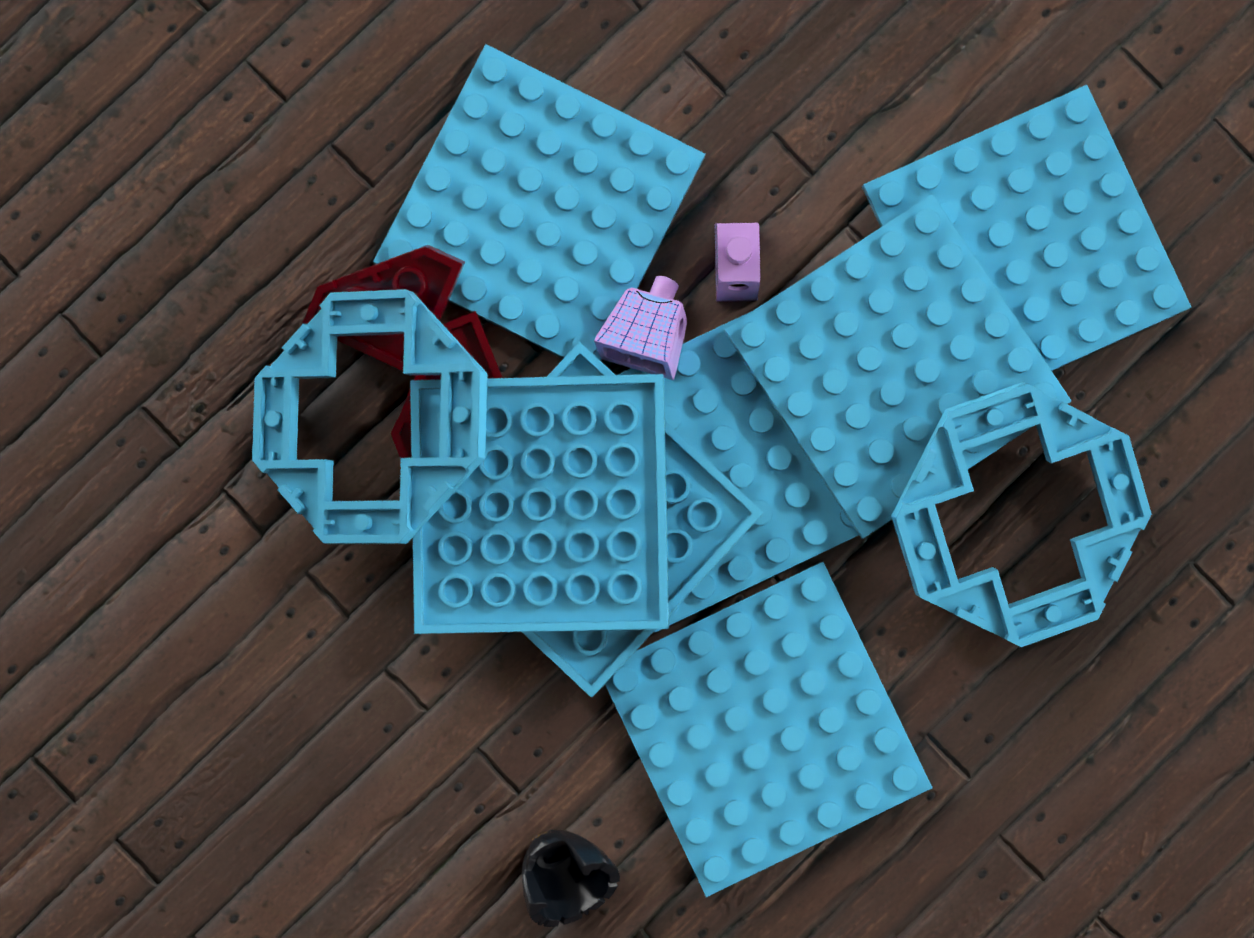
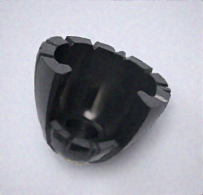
M549 830L537 835L530 843L522 866V885L527 912L535 923L540 926L543 924L544 927H557L560 921L563 925L575 922L582 918L583 913L587 916L589 910L598 909L605 903L604 898L609 899L618 887L616 882L620 880L617 867L600 848L589 840L565 830Z

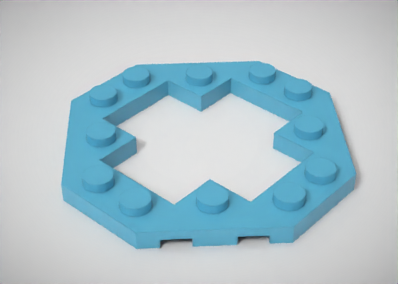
M406 289L333 292L319 305L321 310L308 324L303 323L283 345L282 349L284 351L272 365H266L255 377L252 461L262 473H267L279 487L277 490L298 514H302L314 528L313 532L322 543L407 544L485 459L487 372L414 292ZM404 334L403 374L411 376L441 375L439 457L401 458L399 501H332L334 461L327 459L297 460L299 379L336 378L337 336Z
M1022 382L945 409L891 517L915 595L1019 647H1024L1099 619L1106 605L1104 600L1113 582H1118L1132 554L1130 549L1140 529H1145L1152 513L1129 436L1044 393L1034 386ZM1036 425L1047 462L1054 463L1086 451L1108 526L1070 539L1081 576L1080 579L1008 604L998 569L994 567L957 579L935 504L974 491L962 451Z

